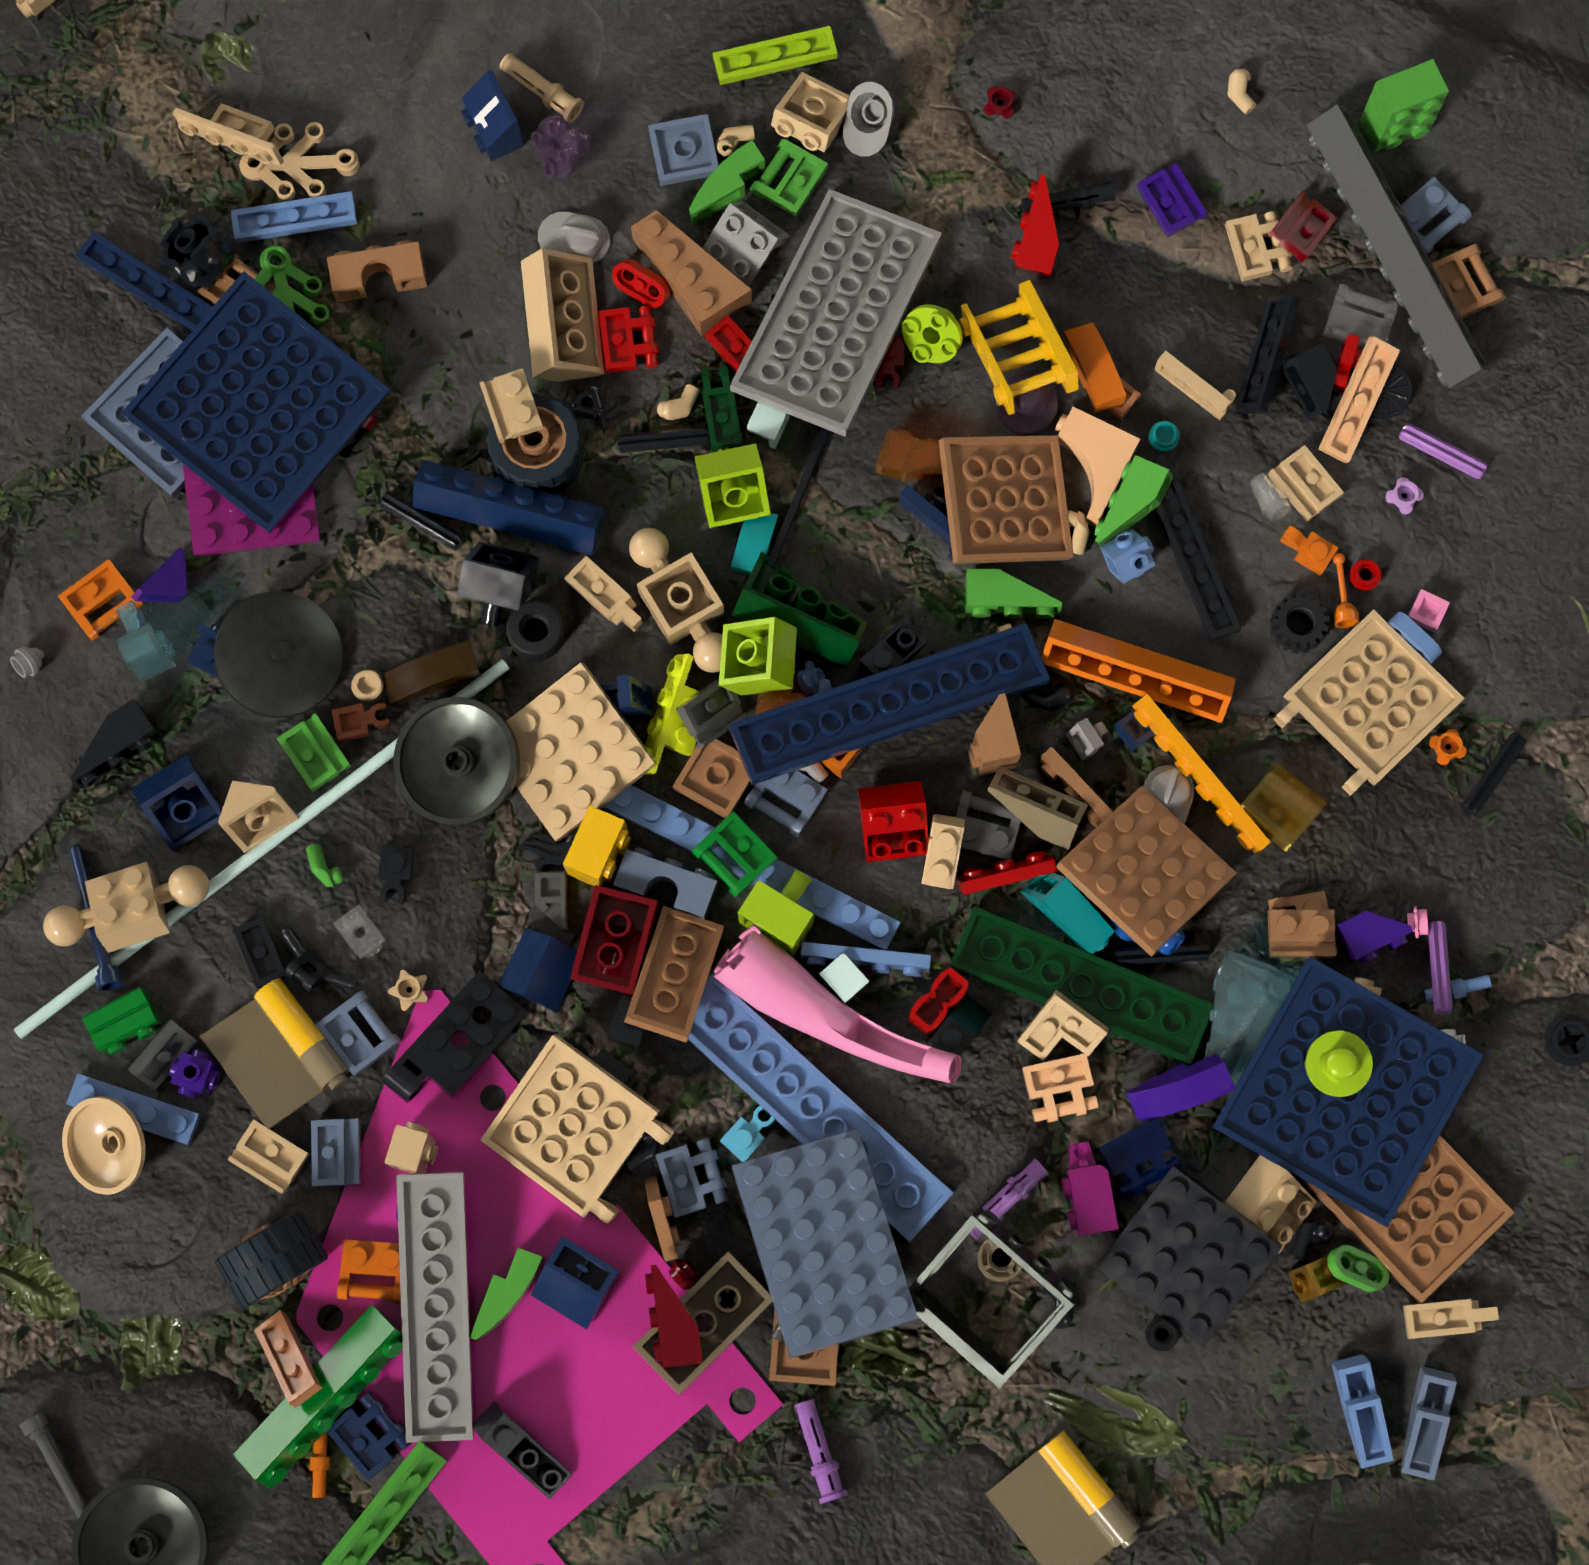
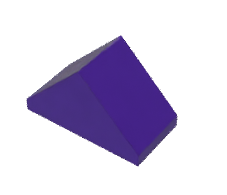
M179 547L136 590L131 598L135 602L179 603L187 595L185 551Z

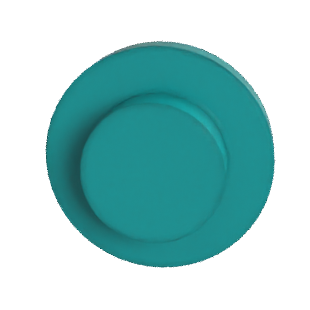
M1168 421L1155 423L1150 428L1148 434L1150 445L1160 452L1173 450L1180 439L1178 428Z

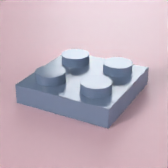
M708 114L648 125L660 186L709 177L719 166Z

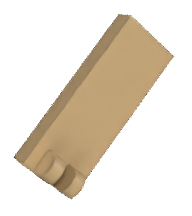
M1166 350L1157 360L1154 369L1156 372L1219 421L1233 405L1236 398V393L1233 390L1228 389L1221 394Z

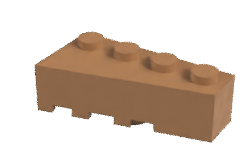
M657 210L631 226L634 243L654 271L667 281L670 293L701 336L727 315L731 317L752 303V290Z

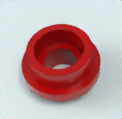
M1369 559L1357 561L1350 570L1352 584L1357 589L1363 591L1374 589L1382 578L1379 565ZM1360 572H1368L1370 579L1363 580L1360 577Z

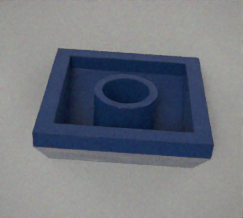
M525 928L498 987L557 1013L572 982L570 977L577 951L552 936Z

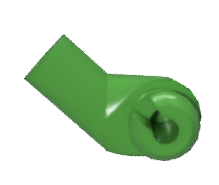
M309 845L306 848V853L311 871L327 887H334V884L342 883L344 878L340 868L333 867L328 869L321 845Z

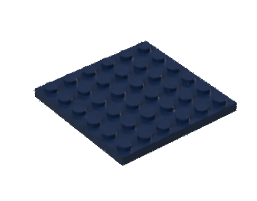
M243 271L121 414L268 534H271L391 391L386 385Z
M1309 956L1212 1128L1388 1228L1484 1055ZM1332 1031H1346L1355 1034L1365 1042L1372 1056L1373 1068L1369 1081L1360 1091L1346 1097H1333L1319 1091L1311 1083L1305 1069L1306 1055L1311 1044L1319 1036Z

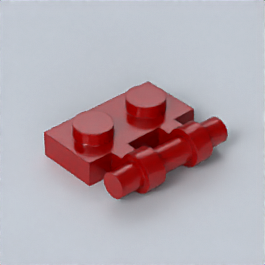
M650 306L639 308V318H630L629 307L598 311L606 373L636 370V358L638 357L645 358L646 368L658 367L657 356L660 355L659 344L655 343L654 330L657 328L656 319L652 317ZM633 331L642 332L643 344L634 345Z

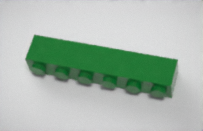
M371 1305L313 1367L322 1389L297 1408L291 1406L285 1398L233 1454L255 1481L272 1489L286 1477L291 1467L309 1452L310 1447L315 1441L332 1427L338 1416L355 1402L361 1391L379 1376L380 1371L392 1358L402 1351V1330L387 1314L374 1305Z

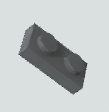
M170 1019L128 1070L155 1091L169 1075L175 1058H180L181 1052L188 1053L197 1040Z

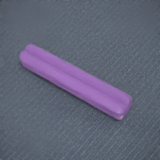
M1410 423L1404 425L1399 435L1400 440L1476 479H1480L1487 469L1486 462Z
M1433 921L1428 924V940L1434 1012L1439 1015L1450 1014L1453 1007L1446 924L1443 921Z

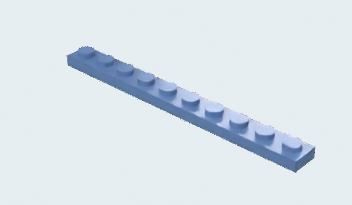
M632 785L603 807L690 853L715 829V827ZM718 843L712 846L711 850L737 877L742 878L746 874ZM777 860L752 884L755 885L760 880L781 893L793 875L795 868ZM807 875L812 879V882L809 883L797 904L813 913L815 917L880 950L887 951L901 922Z

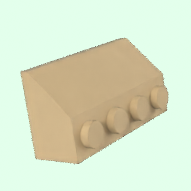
M541 248L521 261L533 378L556 382L601 376L605 373L592 257Z

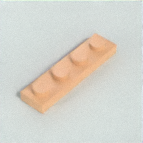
M1375 336L1368 338L1318 450L1343 463L1350 462L1399 354V349Z

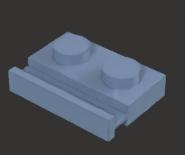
M359 1118L311 1120L313 1187L361 1185V1134Z

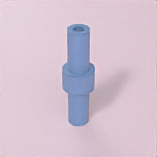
M1489 975L1464 981L1462 978L1450 980L1451 995L1454 1000L1467 997L1469 992L1491 987ZM1432 988L1424 990L1427 1003L1433 1002Z

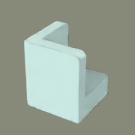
M758 402L748 422L747 430L768 439L769 447L775 449L790 415Z
M841 954L819 973L845 1003L869 982L846 954Z

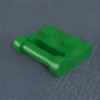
M734 811L692 850L697 859L702 858L730 887L729 892L735 898L742 895L757 878L778 860V857ZM718 843L746 874L739 879L711 850L712 846Z

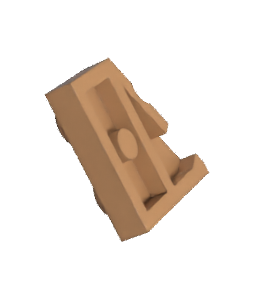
M657 1176L645 1178L644 1183L648 1204L664 1260L666 1262L677 1259L675 1246L681 1245L677 1227H670L668 1217L673 1215L668 1196L662 1198Z

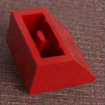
M921 781L858 788L866 862L924 856L927 854L929 843L927 813Z

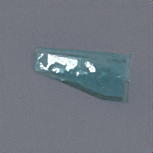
M1227 950L1214 979L1215 1003L1214 1010L1210 1011L1209 1021H1212L1210 1041L1206 1045L1205 1058L1217 1053L1225 1062L1232 1081L1236 1085L1296 978L1272 965Z

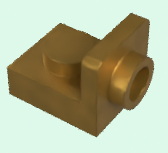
M1328 1256L1288 1273L1292 1288L1298 1295L1300 1302H1306L1348 1284L1332 1275L1328 1268Z

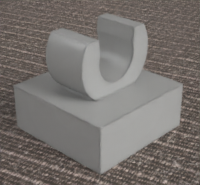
M1085 718L1078 722L1066 734V737L1082 761L1093 756L1104 745L1101 740L1102 736L1109 731L1102 721L1092 726L1088 718Z

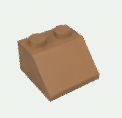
M1005 693L998 695L975 732L973 743H970V750H968L972 768L978 767L980 776L996 773L1000 766L1008 770L1017 768L1021 756Z

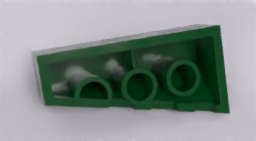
M761 552L742 590L732 616L743 621L776 617L797 627L796 645L847 668L861 640L867 622L836 601L827 602L819 594L820 590L811 584L805 587L792 578L793 572L784 566L778 569L769 563L770 557Z

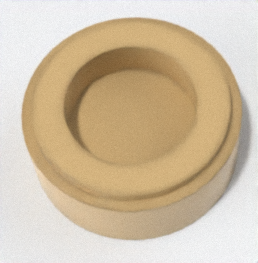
M363 670L354 676L351 688L358 700L364 703H372L383 695L384 682L375 671Z

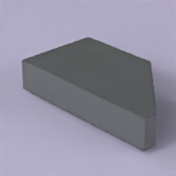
M535 872V905L562 931H568L567 872Z

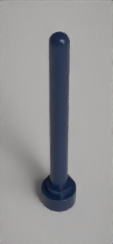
M75 844L70 847L69 853L83 907L88 909L90 904L85 881L90 880L82 848ZM94 926L90 927L89 930L99 965L97 975L95 976L97 988L99 991L117 989L124 984L121 971L116 969V965H112L110 955L97 938Z

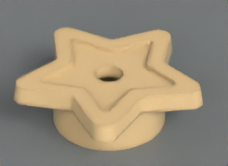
M401 970L395 986L388 990V994L399 998L403 1011H407L414 1002L426 1003L428 998L423 991V987L427 981V976L413 977L405 970ZM411 987L412 992L408 993L407 988Z

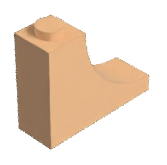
M1072 407L1068 416L1062 414L1055 431L1059 432V444L1078 459L1088 476L1091 488V506L1086 521L1088 525L1096 528L1108 506L1113 491L1117 489L1122 479L1121 475L1126 463L1131 461L1137 450L1140 439Z

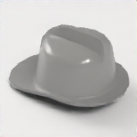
M864 82L855 87L848 100L843 126V139L846 147L853 154L860 157L872 156L883 148L895 115L892 98L881 84Z
M556 212L542 221L538 229V242L541 248L592 257V262L594 263L601 260L607 254L610 247V234L607 227L594 217L571 212Z
M1164 765L1157 767L1149 773L1143 787L1185 824L1194 798L1195 787L1192 778L1184 776L1176 766Z

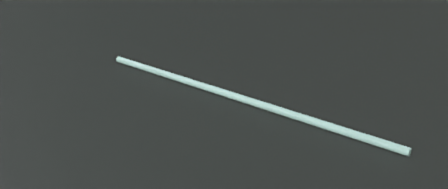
M501 659L452 697L471 699L510 668ZM397 739L297 814L298 820L250 849L209 880V892L204 900L392 759ZM178 904L166 913L169 927L199 904L195 906H182ZM153 939L117 950L110 955L112 965L119 966ZM99 965L15 1027L14 1031L20 1039L24 1038L94 985Z

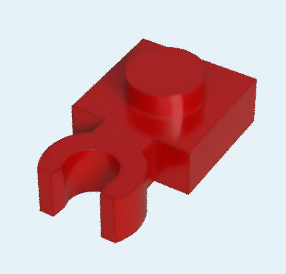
M1348 334L1342 345L1332 391L1343 393L1350 368L1357 365L1362 353V349L1357 348L1359 336Z

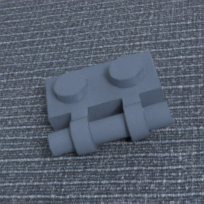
M709 1138L696 1142L700 1154L690 1157L687 1145L656 1155L675 1218L706 1209L707 1206L703 1195L713 1193L716 1205L729 1201L725 1188L728 1186L725 1178H721L716 1160L719 1158L716 1150H712ZM704 1165L709 1181L702 1185H699L694 1167Z

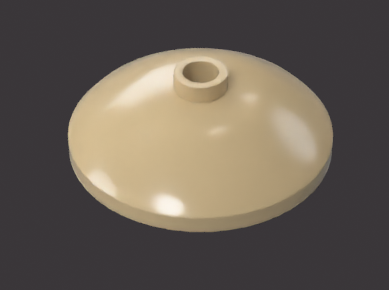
M105 1096L83 1100L71 1110L63 1128L62 1147L66 1163L73 1176L85 1188L98 1194L110 1195L129 1188L139 1177L145 1161L144 1135L134 1114L123 1103Z

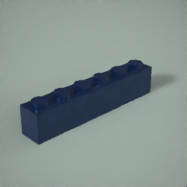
M423 460L414 479V508L593 555L602 533L604 508L517 486L513 483Z

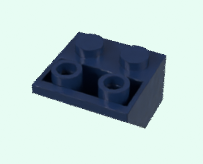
M562 1236L545 1264L531 1296L583 1328L588 1329L621 1272Z

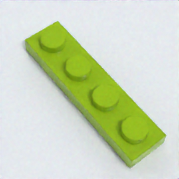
M826 26L714 52L713 60L719 84L724 85L836 59L838 53L831 27Z

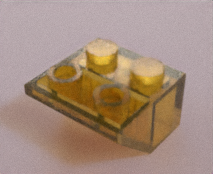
M1277 763L1245 799L1241 807L1269 839L1287 852L1327 803Z

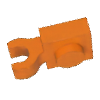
M1289 526L1279 540L1298 552L1293 560L1319 576L1322 575L1338 550L1337 546L1313 531L1305 538L1293 526Z

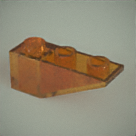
M888 429L876 462V473L904 482L943 476L938 440L931 438L921 440L913 437V434L906 430L895 429V431Z

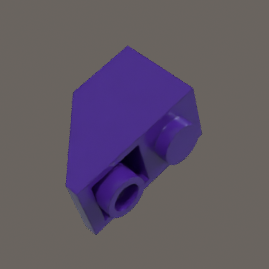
M1368 911L1335 927V936L1350 964L1360 960L1362 965L1379 957L1377 951L1386 946L1391 951L1408 942L1405 937L1413 932L1408 924Z

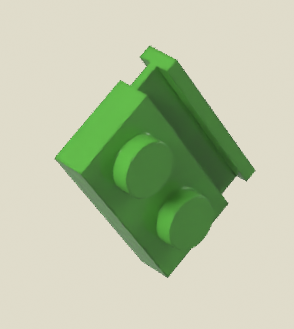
M316 713L311 715L312 717L305 722L302 721L277 738L312 792L337 777L340 772L351 767Z

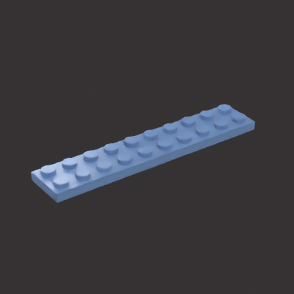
M714 974L707 979L688 1040L802 1145L858 1129L888 1224L910 1243L953 1195V1192L745 1002L718 981Z

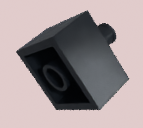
M479 541L463 560L457 595L484 602L480 622L488 626H499L502 607L519 611L533 592L540 557Z

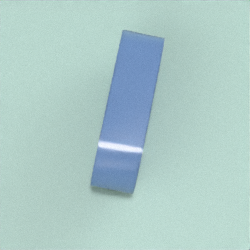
M1403 612L1396 613L1387 622L1430 665L1442 654L1440 646Z

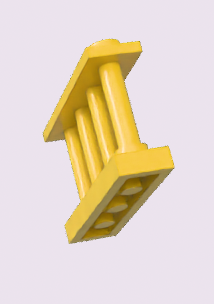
M1030 280L1018 284L1020 297L1016 298V302L973 317L967 303L961 305L962 318L958 320L964 337H970L994 385L993 393L998 405H1004L1009 415L1015 413L1013 397L1050 383H1062L1067 394L1079 390L1078 371ZM1019 313L1022 316L1027 315L1029 319L1027 321L1028 324L986 340L980 330L984 326ZM1030 336L1033 338L1038 337L1041 342L1039 347L999 362H996L991 352ZM1038 360H1050L1052 364L1051 370L1009 386L1003 376V373Z

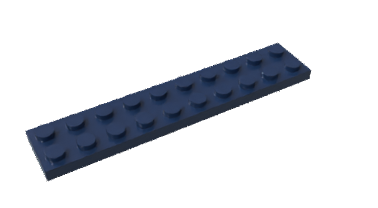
M1024 623L730 723L729 730L750 783L755 785L993 703L999 694L1005 693L1006 698L1043 686L1049 683L1050 677L1029 628Z

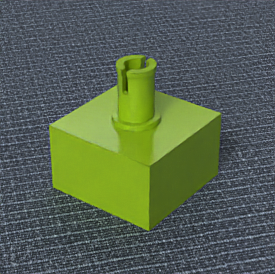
M756 444L732 449L725 448L723 451L719 449L714 453L694 457L709 528L771 515L763 467Z
M776 617L724 624L719 686L741 696L793 689L794 668H796L797 627Z
M795 869L781 893L758 880L738 911L739 923L747 928L755 926L784 951L794 956L814 924V914L797 904L809 883L812 882V879Z

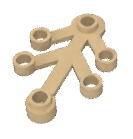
M311 122L305 128L306 135L282 157L284 162L281 166L260 162L257 167L252 168L249 166L250 163L258 160L246 153L242 156L239 166L244 177L253 181L263 180L276 192L281 201L287 202L295 197V189L292 183L281 181L271 171L286 172L312 198L324 196L326 189L322 181L312 179L303 170L336 168L341 175L352 176L358 172L360 161L357 154L351 149H342L336 155L303 156L315 143H320L325 137L322 125L317 122ZM285 123L278 125L275 128V137L269 143L274 144L278 151L283 145L292 143L295 137L292 127ZM312 130H320L317 136L310 135ZM281 132H290L287 137H280ZM351 157L348 163L341 162L342 158ZM313 187H321L320 192L311 193ZM283 188L291 189L287 195L280 194Z

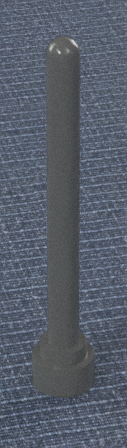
M40 1412L21 1423L19 1427L25 1437L29 1436L31 1441H36L79 1519L87 1505L47 1434L50 1431L47 1427L49 1421L44 1412Z

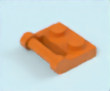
M110 559L58 595L59 599L92 642L100 637V632L133 608L137 610L144 605L142 602H135L131 598L135 592ZM122 592L126 598L94 622L90 623L86 618Z
M343 1239L337 1299L348 1300L349 1297L393 1300V1303L401 1304L399 1243ZM352 1274L396 1278L394 1286L352 1284L351 1277Z

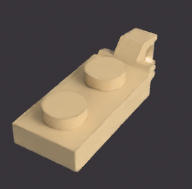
M587 556L564 578L572 588L615 625L622 621L635 632L643 624L642 618L633 611L637 605L632 601L631 596Z
M1471 1299L1403 1306L1407 1339L1475 1333L1482 1330L1481 1322L1499 1320L1497 1307L1479 1308L1478 1300L1471 1301Z

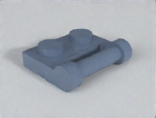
M1435 177L1400 205L1427 254L1433 250L1434 244L1459 223L1464 224L1472 217L1470 210L1464 204L1459 203ZM1445 209L1448 210L1451 215L1429 234L1423 236L1419 233L1420 230Z
M795 770L756 784L745 799L744 805L751 809L757 808L789 828V833L798 838L825 798L828 789ZM767 790L802 813L796 819L761 796Z
M364 990L356 993L315 1024L355 1077L402 1042L396 1033H391L368 1002L369 997ZM355 1009H358L382 1041L375 1048L349 1015Z

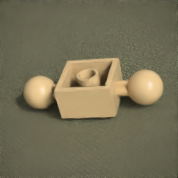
M643 528L637 531L629 543L630 555L635 563L645 568H651L654 573L637 583L640 597L670 646L691 634L695 640L693 656L697 666L709 673L720 672L722 634L711 632L707 624L725 615L723 603L692 552L670 564L667 560L669 542L666 536L655 528Z
M147 862L85 881L90 908L79 911L72 906L61 905L51 909L43 922L44 934L53 944L65 947L77 943L84 935L85 929L94 926L97 938L108 953L170 933L164 903L175 901L182 906H195L201 903L209 892V879L200 868L185 865L173 871L168 883L159 885L158 878Z

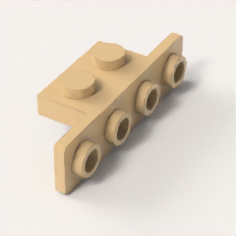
M222 103L211 120L175 108L172 113L178 122L179 129L189 136L198 135L213 145L222 144L237 154L244 155L246 153L254 156L264 164L272 163L281 166L284 162L277 147L267 142L275 129L271 121Z

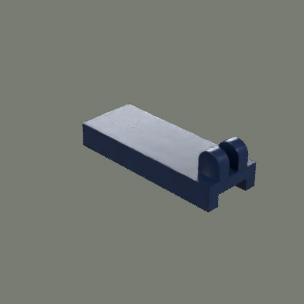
M907 485L900 493L899 503L950 545L948 557L953 561L948 517Z

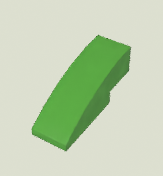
M753 140L726 158L702 185L689 208L690 222L693 226L728 207L729 203L736 202L745 197L744 183L764 173L765 159Z
M520 1248L517 1249L507 1278L504 1279L493 1275L469 1338L481 1340L496 1329L515 1310L536 1280L545 1261L544 1257Z

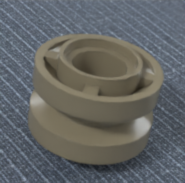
M988 1238L982 1243L977 1253V1263L982 1274L996 1282H1005L1017 1276L1022 1267L1011 1257L1006 1267H997L993 1263V1251L1001 1248Z

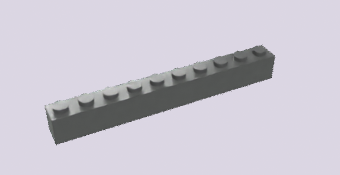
M1338 104L1307 124L1311 133L1308 135L1309 141L1315 150L1321 151L1325 158L1322 164L1326 172L1331 177H1335L1339 184L1336 187L1339 196L1345 203L1348 202L1353 210L1350 213L1353 222L1359 229L1363 228L1367 236L1365 239L1367 248L1373 255L1377 254L1382 263L1379 265L1380 272L1387 281L1391 280L1396 290L1393 292L1396 301L1402 308L1405 307L1410 315L1407 318L1408 323L1416 334L1420 333L1424 344H1422L1424 353L1431 361L1434 359L1439 368L1436 374L1444 387L1448 386L1450 389L1460 390L1491 370L1347 108Z

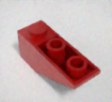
M1041 174L1039 182L1034 180L1032 182L1028 198L1033 200L1030 212L1024 210L1019 227L1024 230L1021 242L1015 241L1011 259L1016 260V268L1051 277L1059 250V241L1046 177Z

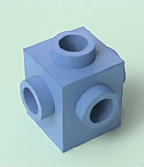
M1133 529L1118 534L1115 539L1100 547L1109 571L1123 584L1143 575L1145 571L1155 566L1151 555L1154 552L1152 543L1147 536L1141 537Z

